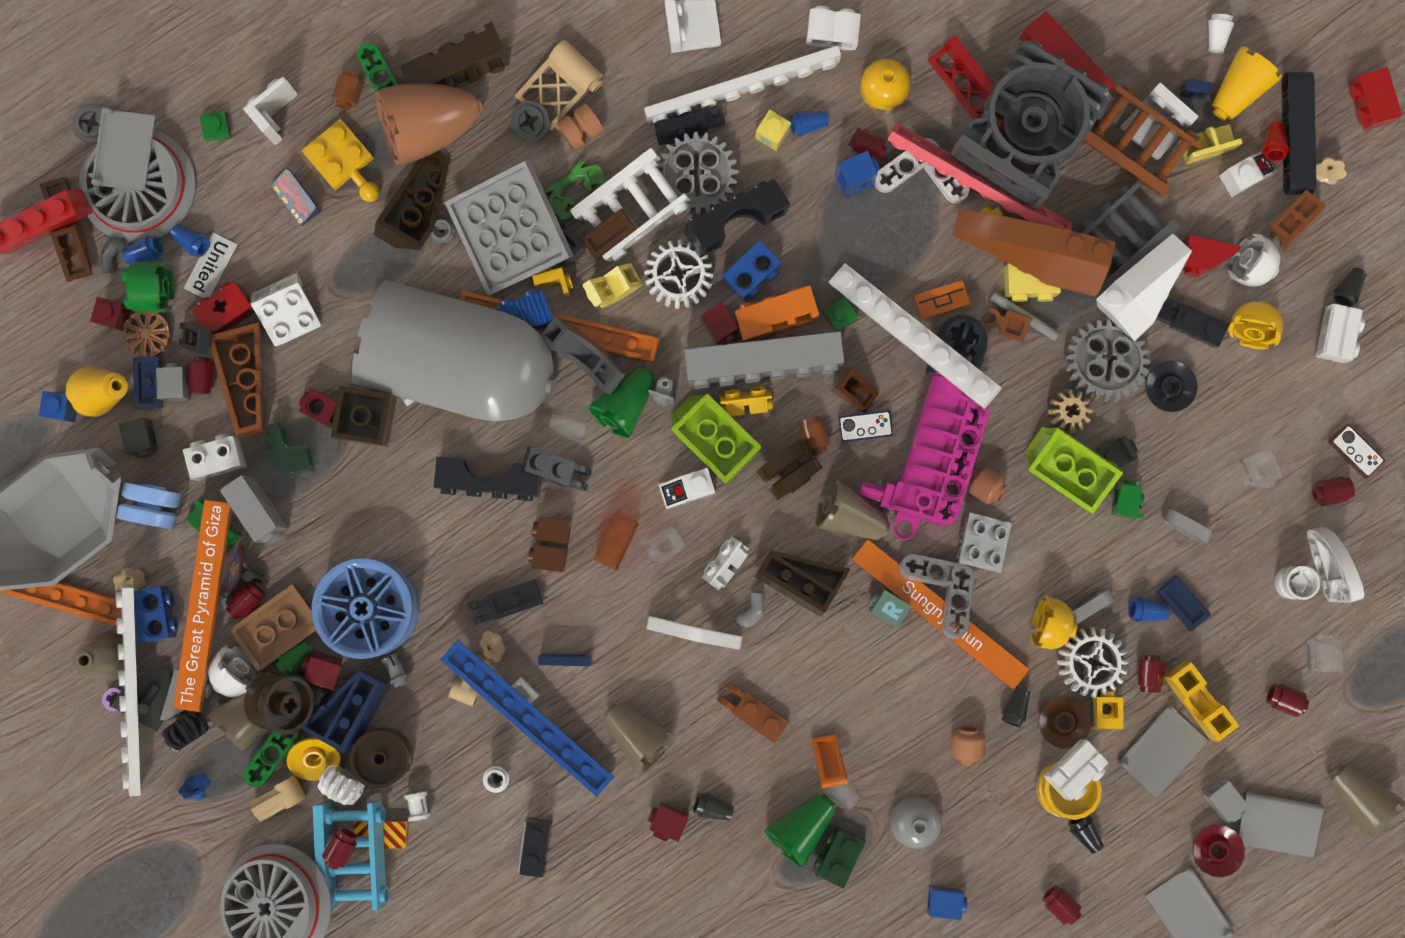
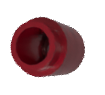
M859 127L848 144L855 153L861 154L868 151L870 157L874 156L879 161L888 148L884 146L885 139L866 128L862 130Z
M194 357V361L188 362L187 386L190 387L189 393L211 394V388H214L215 363H210V358Z
M1341 476L1317 481L1315 487L1312 488V495L1315 502H1319L1321 506H1328L1349 501V498L1355 496V488L1350 478Z
M248 581L246 584L242 583L225 601L227 604L225 609L235 619L239 617L244 619L262 601L261 597L264 595V592L252 581Z
M1144 655V659H1140L1138 662V685H1140V691L1161 693L1165 683V661H1160V656Z
M1273 684L1266 697V702L1271 704L1272 708L1294 717L1304 714L1309 706L1306 693L1284 684Z
M339 827L337 832H333L322 854V858L325 860L324 864L336 870L339 867H346L357 845L356 840L358 836L349 829Z
M1057 885L1051 887L1042 898L1046 903L1045 907L1063 925L1067 923L1070 925L1074 924L1082 915L1080 912L1082 906L1064 888H1059Z

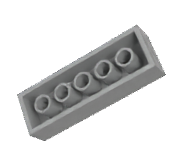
M841 332L684 349L688 386H694V390L707 389L709 384L719 383L720 387L733 386L735 381L745 380V384L759 383L761 378L770 377L771 381L785 380L787 375L796 374V378L810 377L813 372L821 371V375L836 374L844 364Z

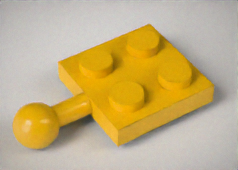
M341 119L301 150L335 191L351 178L360 188L359 194L364 201L373 202L379 197V187L373 182H367L359 172L374 157Z

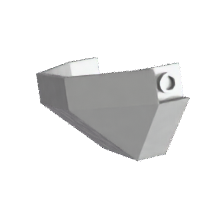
M100 448L48 454L0 490V591L54 586L112 541L121 475L117 463Z

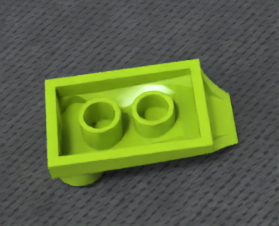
M708 393L706 395L691 394L670 415L672 419L671 431L725 484L736 477L762 449Z
M1042 427L1025 450L1029 463L1028 470L1091 514H1094L1124 473L1113 461L1105 459L1059 427Z

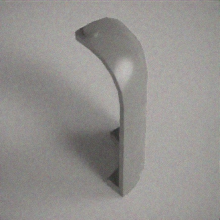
M384 280L370 301L373 307L369 317H363L357 335V337L362 338L359 353L355 352L353 354V384L471 418L489 421L512 420L532 413L544 402L549 393L552 394L555 390L554 366L551 351L542 336L527 322L508 313Z

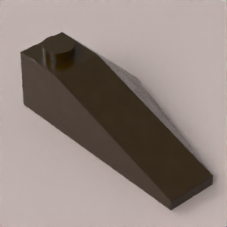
M437 151L417 161L376 220L374 236L395 248L422 249L434 231L449 167V157Z

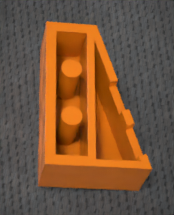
M811 286L793 289L780 296H769L756 304H753V302L739 305V310L734 312L742 343L814 324L819 317Z

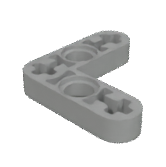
M916 554L905 556L898 565L899 572L904 578L946 587L942 620L944 635L950 639H958L965 635L969 626L974 581L972 569L960 563ZM910 561L913 562L914 567L918 568L924 566V563L926 564L924 570L915 569L912 573L910 572V568L906 567V565ZM932 565H937L941 568V578H934L931 575L930 567ZM962 571V576L966 577V579L961 582L960 589H953L958 587L960 582L959 577H956L955 574ZM953 595H959L963 598L964 606L962 608H956L953 605ZM956 614H963V616L957 617L956 625L960 629L954 632V628L950 627V624L955 621Z

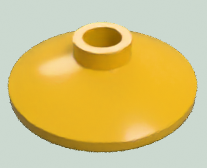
M307 738L297 742L291 747L287 755L289 770L296 777L303 780H319L326 768L331 765L339 766L340 764L339 751L318 738Z

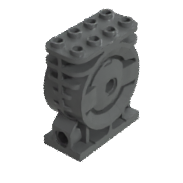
M1034 40L1024 41L988 95L984 104L982 118L971 120L954 146L950 156L1034 210H1037L1047 199L1052 188L1060 178L1058 166L1075 153L1110 101V90L1106 85L1100 82L1095 83L1087 78V74L1078 68L1073 69L1065 64V60L1056 54H1049L1043 50L1042 45ZM1007 92H1010V93H1012V94H1014V95H1017V94H1020V93H1023V92H1037V93H1028V94H1024V95H1021V96L1015 98L1014 96H1012L1011 94H1009V93H1007ZM1060 110L1064 117V127H1066L1069 131L1062 128V117ZM995 117L1002 120L1003 133L1007 141L1001 135L999 131V122L995 119ZM1027 118L1036 119L1038 127L1028 125ZM1048 149L1053 154L1050 155L1049 153H1045L1038 156H1032L1022 152L1036 153Z

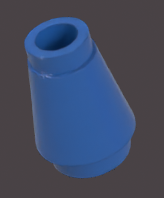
M796 111L795 114L790 115V128L793 135H806L828 126V114L826 111Z
M180 224L175 225L170 232V236L191 256L202 257L210 247V241L205 234Z
M145 236L122 250V257L127 264L133 261L158 260L159 256L163 255L162 244L156 236Z
M1139 596L1138 598L1131 599L1128 613L1129 617L1135 619L1136 622L1168 620L1170 607L1169 605Z

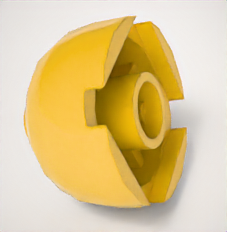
M881 58L872 62L864 70L860 81V93L863 100L871 108L885 111L899 108L906 101L911 89V78L907 68L899 61L891 58Z
M1253 301L1243 304L1235 311L1228 331L1232 338L1235 335L1242 339L1239 343L1243 346L1253 349H1268L1270 344L1275 343V346L1279 344L1284 323L1281 313L1274 306L1266 301Z
M1045 596L1046 601L1041 600L1036 608L1032 620V626H1036L1035 634L1030 633V641L1035 647L1052 650L1062 647L1070 638H1074L1077 632V623H1074L1072 609L1065 602L1057 598Z

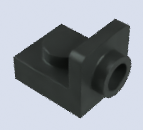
M1126 436L1118 438L1095 451L1105 459L1113 461L1119 468L1138 459L1136 454L1138 449L1132 439L1128 440Z

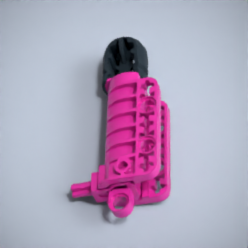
M956 315L948 318L941 325L936 336L948 345L951 339L955 340L954 346L951 348L964 358L969 357L970 354L972 356L971 364L980 370L987 349L988 337L986 329L980 321L971 316ZM974 339H976V344L973 345L969 353L966 352L967 345H972ZM929 364L925 372L932 378L901 480L897 481L896 485L887 483L886 487L863 481L859 493L860 496L881 502L880 507L897 512L893 524V532L900 540L911 539L917 531L920 520L938 526H946L957 520L989 417L988 406L983 409ZM972 410L977 411L978 419L974 421L973 425H968L973 419ZM962 434L970 435L973 444H965L962 440ZM962 453H967L966 456H963L961 462L965 466L959 470L957 476L953 475V472L956 473L958 469V464L955 462L961 457ZM948 483H954L957 486V495H951L947 491ZM947 502H952L947 508V513L950 516L942 519L943 514L939 513V511L946 507ZM901 521H907L912 525V532L908 536L900 535L897 530V526Z

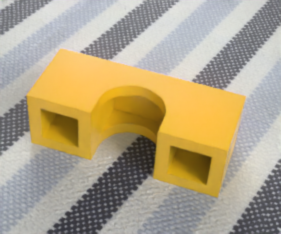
M1182 661L1165 674L1166 682L1209 739L1219 742L1239 727L1226 707L1218 703L1205 687L1208 683L1192 662Z

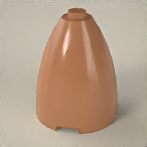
M413 83L385 87L375 92L379 119L382 122L387 138L388 149L396 165L419 160L448 146L470 129L479 119V112H483L479 97H475L469 91L447 85Z

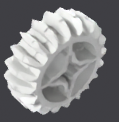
M678 240V247H674L673 242L668 241L669 249L666 250L661 244L659 245L660 255L655 251L651 253V256L656 261L647 260L646 265L653 269L644 271L645 276L652 277L647 279L645 283L646 286L654 285L649 290L651 295L659 292L656 297L657 302H661L665 297L666 307L670 306L671 301H675V309H679L680 302L684 301L685 307L689 308V299L698 304L697 294L701 297H706L707 293L702 287L706 289L711 288V283L705 280L713 279V273L705 271L712 269V263L703 264L707 261L708 255L699 258L695 250L692 251L690 242H688L685 248L683 247V240ZM678 255L692 259L697 266L683 265ZM671 258V268L663 272V275L658 276L661 264L666 259ZM675 263L681 273H686L682 279L683 286H681L677 276H672L676 270ZM700 273L697 285L692 290L687 291V280L694 277V274ZM661 283L675 284L680 294L667 291L661 286Z
M1089 627L1088 635L1083 628L1079 629V637L1075 634L1074 638H1071L1073 642L1070 643L1068 641L1064 645L1068 648L1067 651H1058V654L1065 656L1064 660H1057L1058 665H1065L1064 669L1059 670V675L1068 674L1063 681L1064 684L1068 685L1073 682L1071 690L1076 692L1080 688V695L1086 696L1088 691L1093 698L1097 697L1098 691H1101L1103 695H1107L1106 687L1111 691H1115L1116 687L1113 682L1123 683V680L1118 676L1119 673L1126 675L1128 672L1125 669H1121L1122 664H1129L1128 660L1121 659V656L1125 655L1127 651L1126 649L1118 650L1117 648L1121 646L1122 641L1116 640L1112 643L1115 634L1109 633L1105 637L1106 632L1103 628H1100L1096 634L1095 627ZM1094 641V645L1090 646L1086 654L1076 653L1081 645ZM1102 644L1109 650L1112 664L1104 660ZM1094 655V660L1097 663L1103 664V666H1092L1087 661L1082 660V658L1089 659L1093 658ZM1073 661H1077L1082 665L1083 681L1076 674ZM1099 671H1109L1103 680L1091 683L1092 678H1095Z

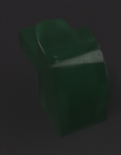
M281 423L268 425L270 432H267L266 436L270 447H273V450L263 452L271 467L288 474L315 471L309 445L299 444L289 447L285 425Z

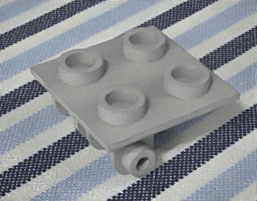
M968 512L967 518H964V533H961L963 540L959 541L962 545L960 546L959 554L956 555L958 563L1001 573L1012 523Z

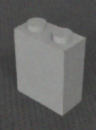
M241 475L220 489V492L254 542L265 544L270 542L274 544L285 536L283 533L289 528L255 478Z

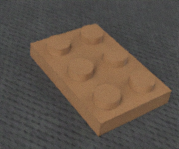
M291 584L230 628L229 631L257 671L260 672L284 653L315 633L316 628L312 619L311 606L296 585Z

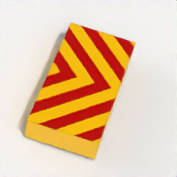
M385 820L383 822L384 848L407 847L408 821ZM354 821V833L358 837L369 836L368 821Z

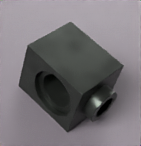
M143 417L119 423L125 454L135 455V458H144L151 456L150 451L159 449L151 419Z

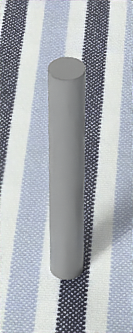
M996 291L990 298V301L1006 311L1010 310L1033 318L1030 326L1053 341L1060 334V332Z

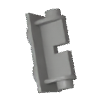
M661 377L658 380L655 391L649 390V396L653 398L654 404L666 408L669 404L675 405V400L672 397L674 391L672 380L669 377Z

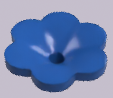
M200 773L195 777L187 778L184 785L179 788L178 793L184 800H191L194 797L197 800H202L206 796L205 789L210 785L211 781L204 773Z

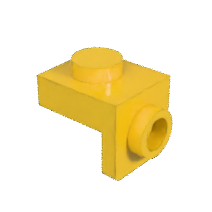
M549 267L532 276L536 289L539 290L561 283L565 297L571 296L569 289L573 288L569 273L564 274L562 267L554 270Z

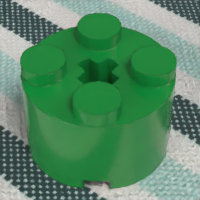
M133 261L128 268H123L122 279L126 283L127 294L124 297L126 309H132L135 313H161L171 310L172 306H168L169 299H174V278L172 270H166L165 266L169 265L167 261Z

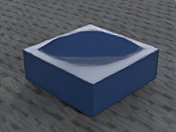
M1198 79L1186 80L1180 86L1179 95L1181 97L1204 99L1212 91L1213 82H1205Z

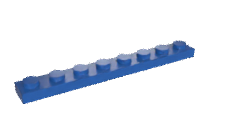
M459 639L440 658L444 664L596 797L612 781L614 776Z

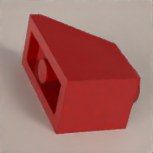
M1189 235L1183 240V243L1192 252L1182 271L1187 276L1199 277L1239 252L1240 246Z

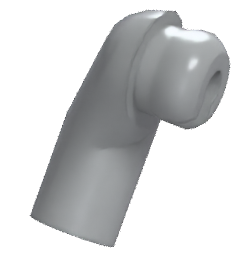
M751 593V607L745 613H739L737 616V623L740 626L752 627L762 618L764 593Z

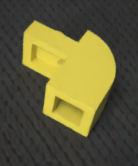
M631 263L617 266L603 277L590 279L583 284L588 299L593 303L594 307L600 306L601 309L620 301L643 286Z

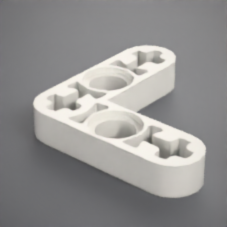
M925 138V139H927L928 141H930V142L934 143L935 145L939 146V145L937 144V142H935L933 139ZM908 151L903 152L877 172L878 175L874 183L878 191L888 193L924 168L949 202L959 204L966 199L969 193V188L963 187L957 179H953L952 184L956 188L961 187L963 189L960 193L961 197L958 194L953 196L951 194L953 190L951 184L948 183L947 186L943 184L948 182L952 176L938 177L934 166L927 162L919 164L913 154ZM901 160H910L913 163V169L910 172L902 171L899 167ZM895 170L897 175L891 179L890 186L886 183L882 185L880 183L882 180L881 175L888 177Z
M652 616L648 617L646 629L683 639L739 650L743 637L698 628Z

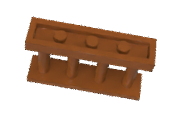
M1117 85L1112 92L1119 95L1097 127L1092 128L1088 132L1083 142L1159 196H1165L1171 188L1166 184L1168 181L1166 178L1189 147L1195 150L1200 149L1203 145L1198 142L1200 137L1189 129L1184 132L1134 97L1137 93L1126 85L1120 87ZM1128 102L1138 109L1139 113L1117 143L1113 142L1110 145L1103 140L1105 137L1104 133ZM1149 117L1158 123L1160 127L1140 155L1131 160L1124 155L1126 152L1125 148ZM1168 132H1170L1182 141L1159 172H1155L1152 175L1145 170L1147 167L1146 162Z

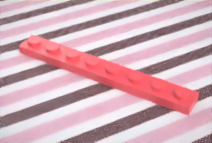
M897 122L893 126L887 140L891 141L895 148L899 150L905 149L912 153L918 161L931 164L939 173L945 176H952L963 187L973 188L980 192L984 199L988 201L994 200L1001 204L1004 210L1022 216L1025 221L1071 231L1072 223L1042 205L1037 210H1034L951 157V153Z

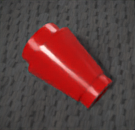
M1273 122L1269 125L1262 149L1265 158L1269 161H1281L1285 159L1289 152L1285 126L1281 122Z

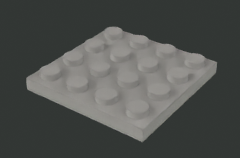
M530 160L523 161L444 202L487 296L495 294L574 256Z

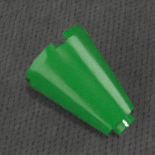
M635 367L624 376L610 395L604 392L591 402L588 409L590 414L604 428L606 425L613 428L612 433L616 436L628 439L633 434L649 398V390H652L655 385L654 374L646 367Z
M815 794L767 826L764 833L775 847L779 846L784 851L783 855L795 865L801 867L808 861L835 814L833 809L835 804L827 795L823 794L820 796Z

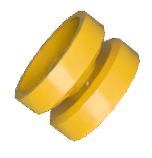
M1058 761L1052 762L1043 768L1037 778L1036 793L1038 801L1047 812L1057 817L1076 820L1085 818L1095 811L1101 800L1102 787L1100 779L1095 782L1091 780L1085 786L1087 792L1078 800L1074 798L1066 800L1044 778V775Z

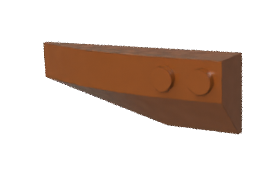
M962 209L958 211L953 235L980 250L987 251L994 255L995 258L1017 267L1019 271L1032 275L1046 285L1096 298L1110 268L1116 244L1114 241L1058 227Z

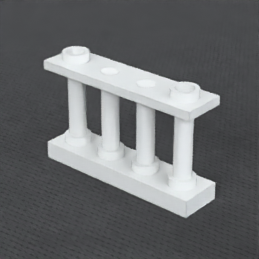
M652 148L570 210L575 219L580 221L583 219L585 221L588 220L592 227L595 228L602 223L596 215V209L605 204L609 205L611 210L616 213L621 208L623 209L616 199L618 197L616 194L624 188L631 192L650 220L603 255V258L609 262L612 260L617 262L627 254L625 250L671 215L675 214L677 216L688 208L687 203L691 201L686 194L680 197L676 195L658 170L657 162L661 158ZM644 172L651 176L670 202L659 213L637 184V178Z

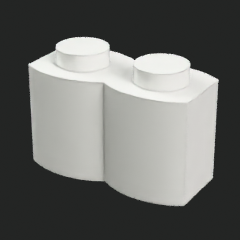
M816 6L814 9H810L806 44L815 47H834L838 45L841 50H856L861 14L855 13L852 9H841L835 12L827 6Z

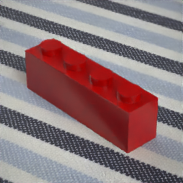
M1047 11L1022 32L1019 38L1021 44L1024 41L1034 40L1041 44L1043 50L1049 54H1056L1065 60V64L1071 68H1078L1087 74V78L1093 82H1100L1106 85L1110 91L1115 86L1108 76Z
M82 189L64 190L0 222V255L11 254L50 235L51 232L58 231L92 214Z

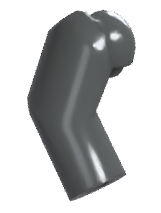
M110 238L101 250L102 273H115L114 256L116 252H122V250L126 249L124 239Z

